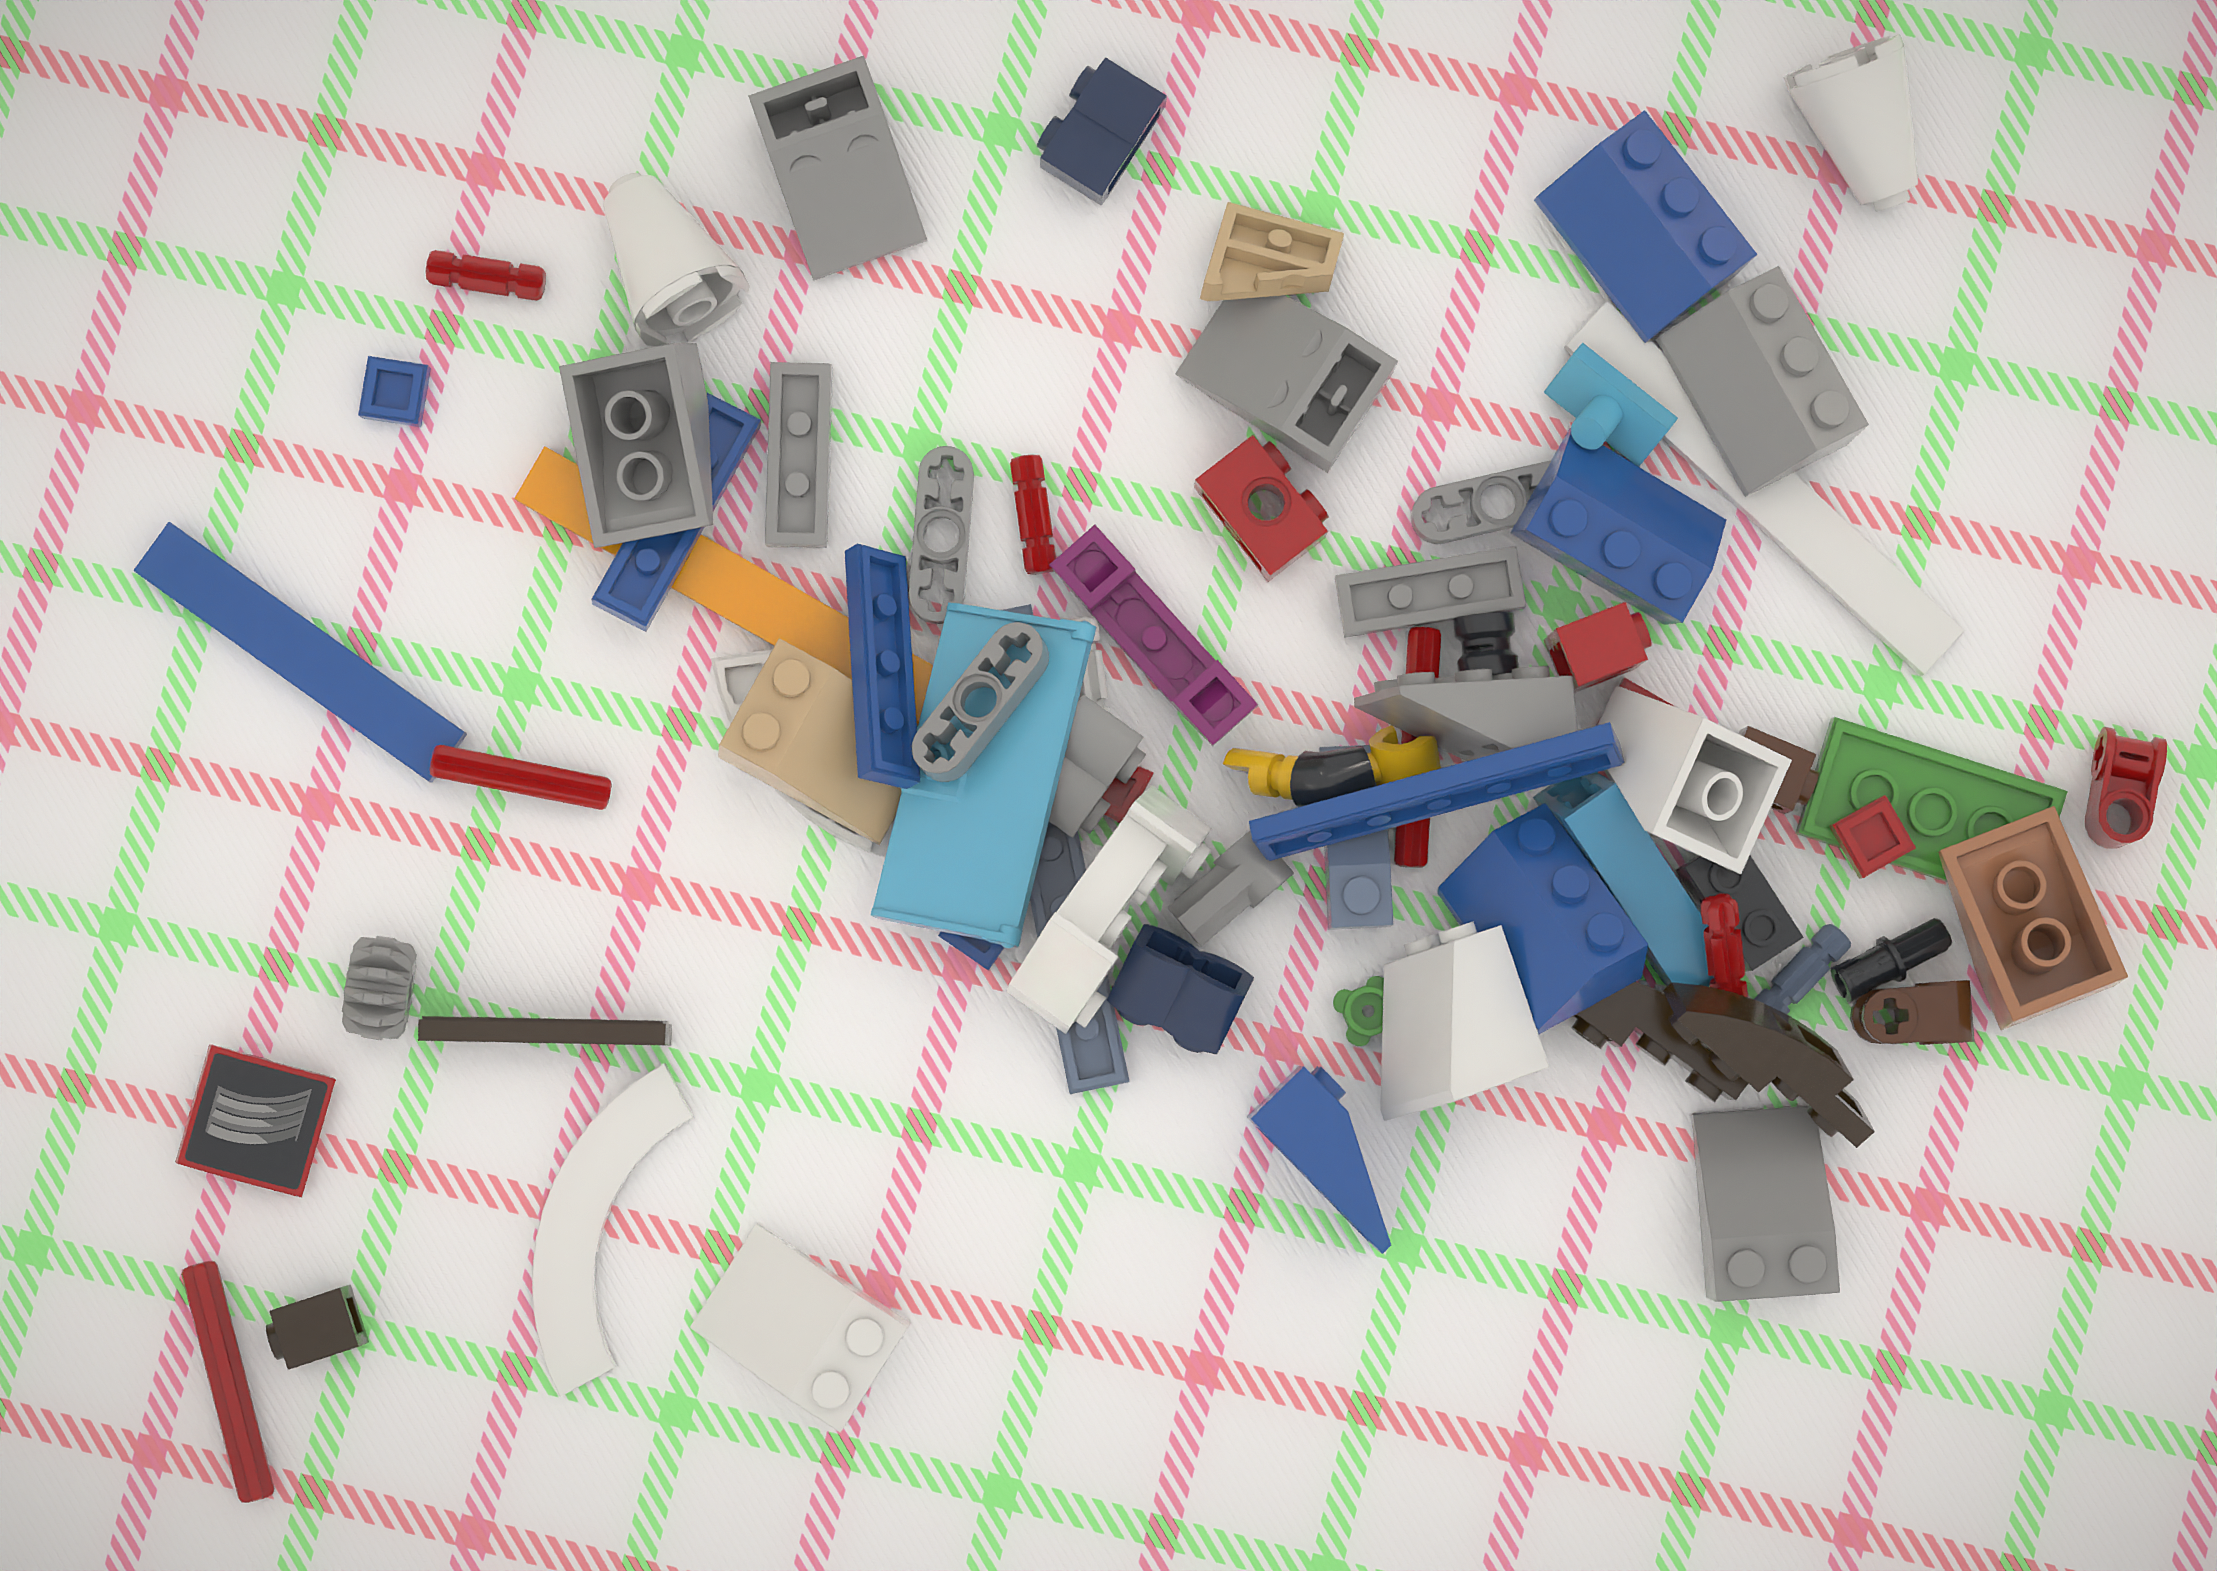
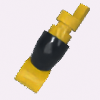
M1392 725L1379 730L1370 738V753H1367L1363 746H1356L1324 752L1304 751L1299 756L1288 755L1285 757L1283 754L1232 748L1228 751L1223 761V765L1232 770L1248 772V785L1254 795L1274 798L1281 796L1283 799L1293 800L1297 807L1375 787V783L1378 786L1441 768L1437 741L1434 736H1419L1409 743L1398 744L1397 732Z

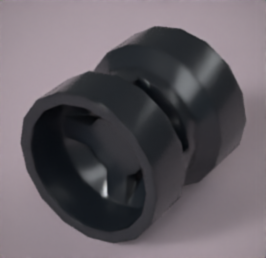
M1480 613L1459 616L1453 619L1454 636L1462 645V656L1457 660L1458 672L1492 669V675L1512 673V669L1519 668L1518 655L1511 650L1510 637L1516 631L1514 613ZM1493 648V650L1480 651V649Z

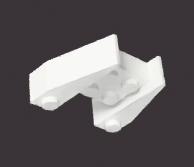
M1150 786L1135 800L1124 819L1060 908L1050 918L1009 983L1006 992L1065 1034L1075 1021L1085 1028L1106 999L1097 990L1118 958L1110 949L1132 917L1123 911L1131 899L1141 906L1160 879L1170 886L1173 885L1180 873L1192 879L1212 851L1211 848L1203 843L1212 828L1154 786Z

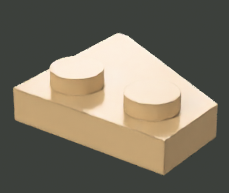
M1227 202L1204 279L1200 299L1220 301L1329 292L1344 233Z

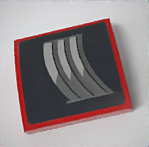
M209 1044L175 1163L302 1198L336 1079L328 1075L273 1062L267 1058Z

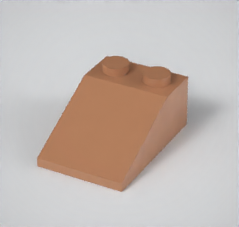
M2055 806L1949 846L1938 852L1977 977L2001 1031L2112 988L2128 978V974Z

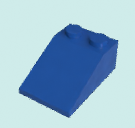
M1298 1066L1247 1118L1377 1251L1383 1254L1391 1246V1242L1349 1112L1339 1102L1346 1092L1321 1066H1317L1311 1073L1304 1066Z

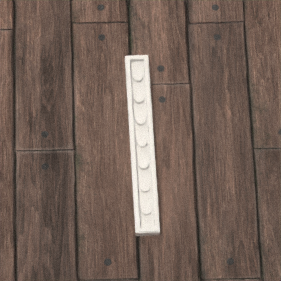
M1608 301L1597 310L1564 346V349L1573 355L1583 342L1678 417L1677 421L1662 439L1918 675H1925L1966 631L1795 473L1745 497L1664 353L1652 341L1649 340L1644 343L1626 318Z

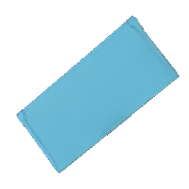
M948 603L917 732L994 633L1002 626L1014 622L1032 626L1047 645L1049 662L1039 680L963 776L954 781L939 782L928 777L919 767L920 783L908 789L901 788V796L871 916L885 921L983 939L990 943L1000 944L1008 949L1019 947L1096 626L1091 625L1088 621L1057 620L972 605ZM1027 643L1022 648L1012 644L1007 649L1006 653L1010 657L1011 663L1016 659L1026 663L1030 659L1031 653L1026 648ZM994 667L988 671V673L993 674L999 679L1005 689L1009 688L1012 684L1004 673L1000 675ZM987 687L973 690L965 701L966 713L972 717H983L989 714L996 705V692ZM956 715L952 717L950 722L957 731L961 729L969 738L973 732L967 729ZM936 741L930 748L935 755V760L942 757L949 761L955 754V751L950 746V742L944 745Z

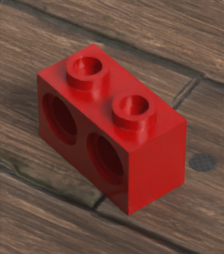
M1626 602L1558 627L1543 640L1557 676H1573L1574 693L1635 670L1648 660L1644 649L1652 646L1650 634L1639 612L1630 614Z

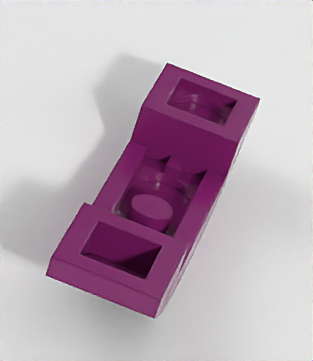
M1095 524L1049 564L1116 644L1212 747L1258 707L1256 701L1218 659L1215 660L1143 581L1136 573V569Z

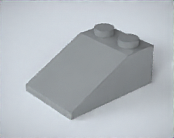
M670 343L559 366L594 548L713 525L709 409L697 343Z
M1810 1106L1691 1114L1706 1298L1715 1302L1840 1293L1832 1207L1819 1127L1807 1112Z

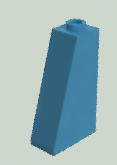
M1595 772L1551 784L1535 795L1533 799L1537 805L1540 806L1546 803L1648 943L1646 959L1666 986L1671 982L1709 987L1710 981L1715 977L1708 976L1703 933L1708 924H1702L1700 912L1648 832L1643 829L1616 783Z

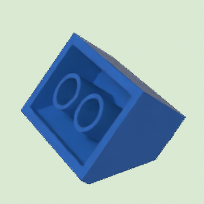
M1645 110L1596 145L1534 199L1535 203L1644 343L1648 342L1733 279L1758 255Z
M1569 428L1510 533L1660 623L1668 625L1684 622L1714 568L1727 519L1603 445L1592 450L1581 447L1573 439L1571 428Z
M1546 803L1493 830L1438 887L1437 894L1460 926L1474 921L1477 933L1500 925L1502 926L1538 1035L1642 978L1648 943Z

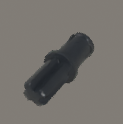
M1933 918L1892 940L1885 936L1876 939V946L1852 959L1831 967V976L1840 995L1846 998V1001L1849 1003L1882 984L1892 980L1897 982L1904 981L1907 977L1906 971L1947 951L1952 945V939L1944 923L1938 918Z

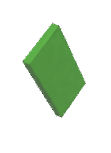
M1833 717L1830 720L1815 771L1819 772V777L1808 803L1803 807L1795 834L1841 848L1829 825L1880 796L1886 795L1916 849L1889 864L1947 882L1938 853L1940 850L2052 806H2055L2060 818L2068 791Z

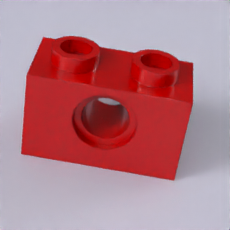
M1252 435L1197 477L1194 482V488L1266 581L1269 582L1326 538L1328 530L1323 525V522L1329 516L1321 503L1308 489L1299 494L1290 483L1285 474L1291 470V467L1277 447L1271 441L1262 446ZM1261 490L1275 493L1282 502L1283 511L1272 520L1256 518L1248 507V500L1254 493Z

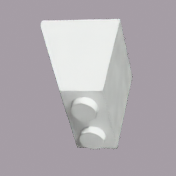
M1615 685L1598 725L1610 722L1620 742L1625 763L1607 770L1643 829L1741 874L1792 760L1702 716Z
M1474 921L1404 944L1407 957L1384 964L1380 1111L1384 1121L1452 1103L1549 1068L1501 925L1477 933Z

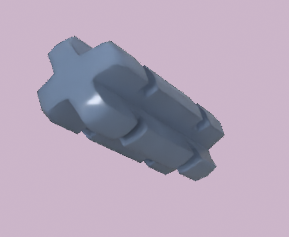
M1824 925L1811 939L1812 946L1810 948L1807 946L1803 947L1771 981L1773 984L1770 990L1764 988L1754 1000L1788 1014L1790 1012L1788 1006L1791 1003L1797 1004L1830 970L1828 964L1831 961L1837 962L1850 949L1851 941L1835 925Z

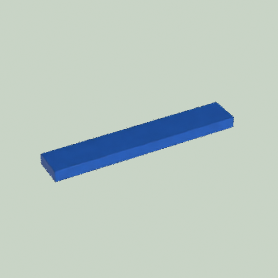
M168 522L133 571L428 782L433 783L436 779L430 774L429 770L434 748L437 745L458 748L467 736L465 731L173 523Z
M1608 722L1250 820L1249 826L1253 842L1266 860L1272 861L1618 767L1625 762L1620 742L1611 723Z

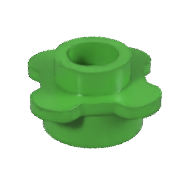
M1370 977L1365 986L1353 991L1341 989L1334 996L1333 1007L1343 1015L1348 1027L1346 1038L1355 1046H1365L1369 1043L1372 1036L1382 1033L1383 977ZM1370 1005L1373 1007L1374 1014L1371 1017L1363 1015L1362 1009L1364 1006Z

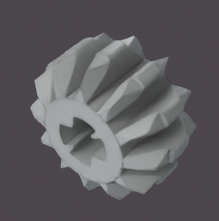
M376 936V938L360 937L353 945L343 992L342 1024L346 1032L361 1035L363 1038L381 1041L383 1038L398 1039L405 1032L412 1004L417 967V954L411 944L397 941L396 938Z

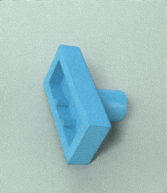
M1583 342L1544 391L1547 396L1576 418L1571 425V434L1578 445L1592 450L1601 447L1606 441L1638 467L1678 419V417Z

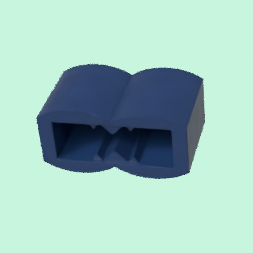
M1106 57L1096 70L1090 66L1085 67L1069 94V97L1076 101L1073 108L1064 120L1054 116L1037 143V147L1044 151L1040 157V168L1101 206L1166 107L1167 95Z
M1144 924L1133 942L1107 1001L1118 1009L1119 1014L1124 1019L1133 1024L1162 1027L1173 1036L1174 1041L1179 1046L1188 1051L1218 1054L1254 977L1242 967L1223 957L1199 951L1191 943L1170 931Z

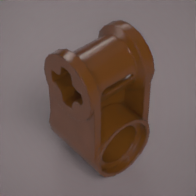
M1970 980L1915 983L1914 987L1870 990L1868 993L1856 998L1851 1007L1850 1020L1852 1028L1860 1038L1869 1043L1876 1044L1919 1042V1045L1974 1042ZM1883 1007L1888 1010L1894 1009L1895 1020L1893 1022L1885 1023V1026L1884 1024L1874 1023L1873 1011L1882 1010Z

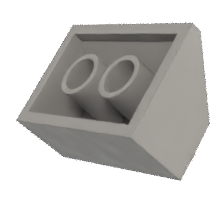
M1779 266L1728 290L1656 339L1745 497L1847 446L1869 425Z

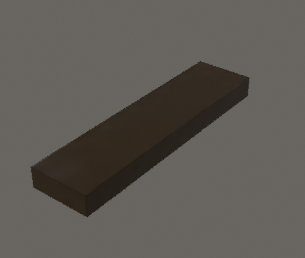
M422 1016V1019H418V1041L671 1046L672 1024H669V1021Z

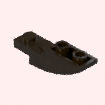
M1634 982L1573 1016L1577 1020L1571 1029L1599 1049H1602L1606 1042L1614 1047H1622L1631 1033L1635 1031L1641 1036L1635 1044L1640 1050L1663 1066H1666L1668 1061L1673 1059L1690 1072L1685 1082L1714 1103L1720 1095L1727 1100L1736 1101L1748 1085L1742 1077H1739L1735 1082L1729 1080L1709 1057L1711 1051L1704 1047L1701 1041H1698L1694 1046L1685 1041L1668 1020L1674 1012L1665 994L1649 986Z
M1671 982L1663 990L1674 1012L1668 1018L1673 1028L1692 1046L1698 1041L1704 1043L1712 1051L1709 1054L1712 1062L1729 1080L1735 1082L1739 1077H1742L1758 1093L1772 1082L1788 1100L1793 1102L1798 1096L1801 1097L1810 1106L1807 1109L1810 1117L1828 1136L1833 1137L1839 1132L1856 1148L1875 1132L1859 1102L1844 1089L1854 1079L1836 1048L1815 1031L1769 1005L1734 992L1703 985Z

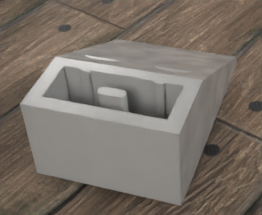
M864 55L748 95L813 281L928 241Z
M1286 295L1223 300L1175 375L1328 473L1394 373L1398 360L1347 327Z
M1549 666L1512 669V673L1492 675V669L1455 672V676L1435 678L1434 672L1398 675L1397 679L1374 682L1375 692L1354 698L1355 708L1417 738L1419 736H1434L1438 748L1465 761L1577 731L1573 676L1550 677Z

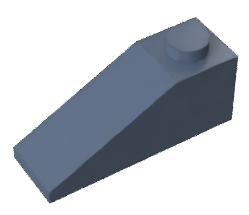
M1370 745L1319 747V752L1363 746L1367 753L1371 751ZM1388 829L1324 846L1328 930L1392 926L1393 905Z

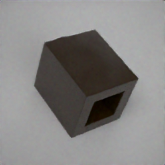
M351 1284L269 1311L273 1322L266 1325L269 1346L277 1360L284 1358L287 1370L369 1343Z

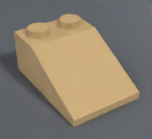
M779 638L719 744L718 758L880 845L896 816L901 788L858 778L852 680L830 665Z

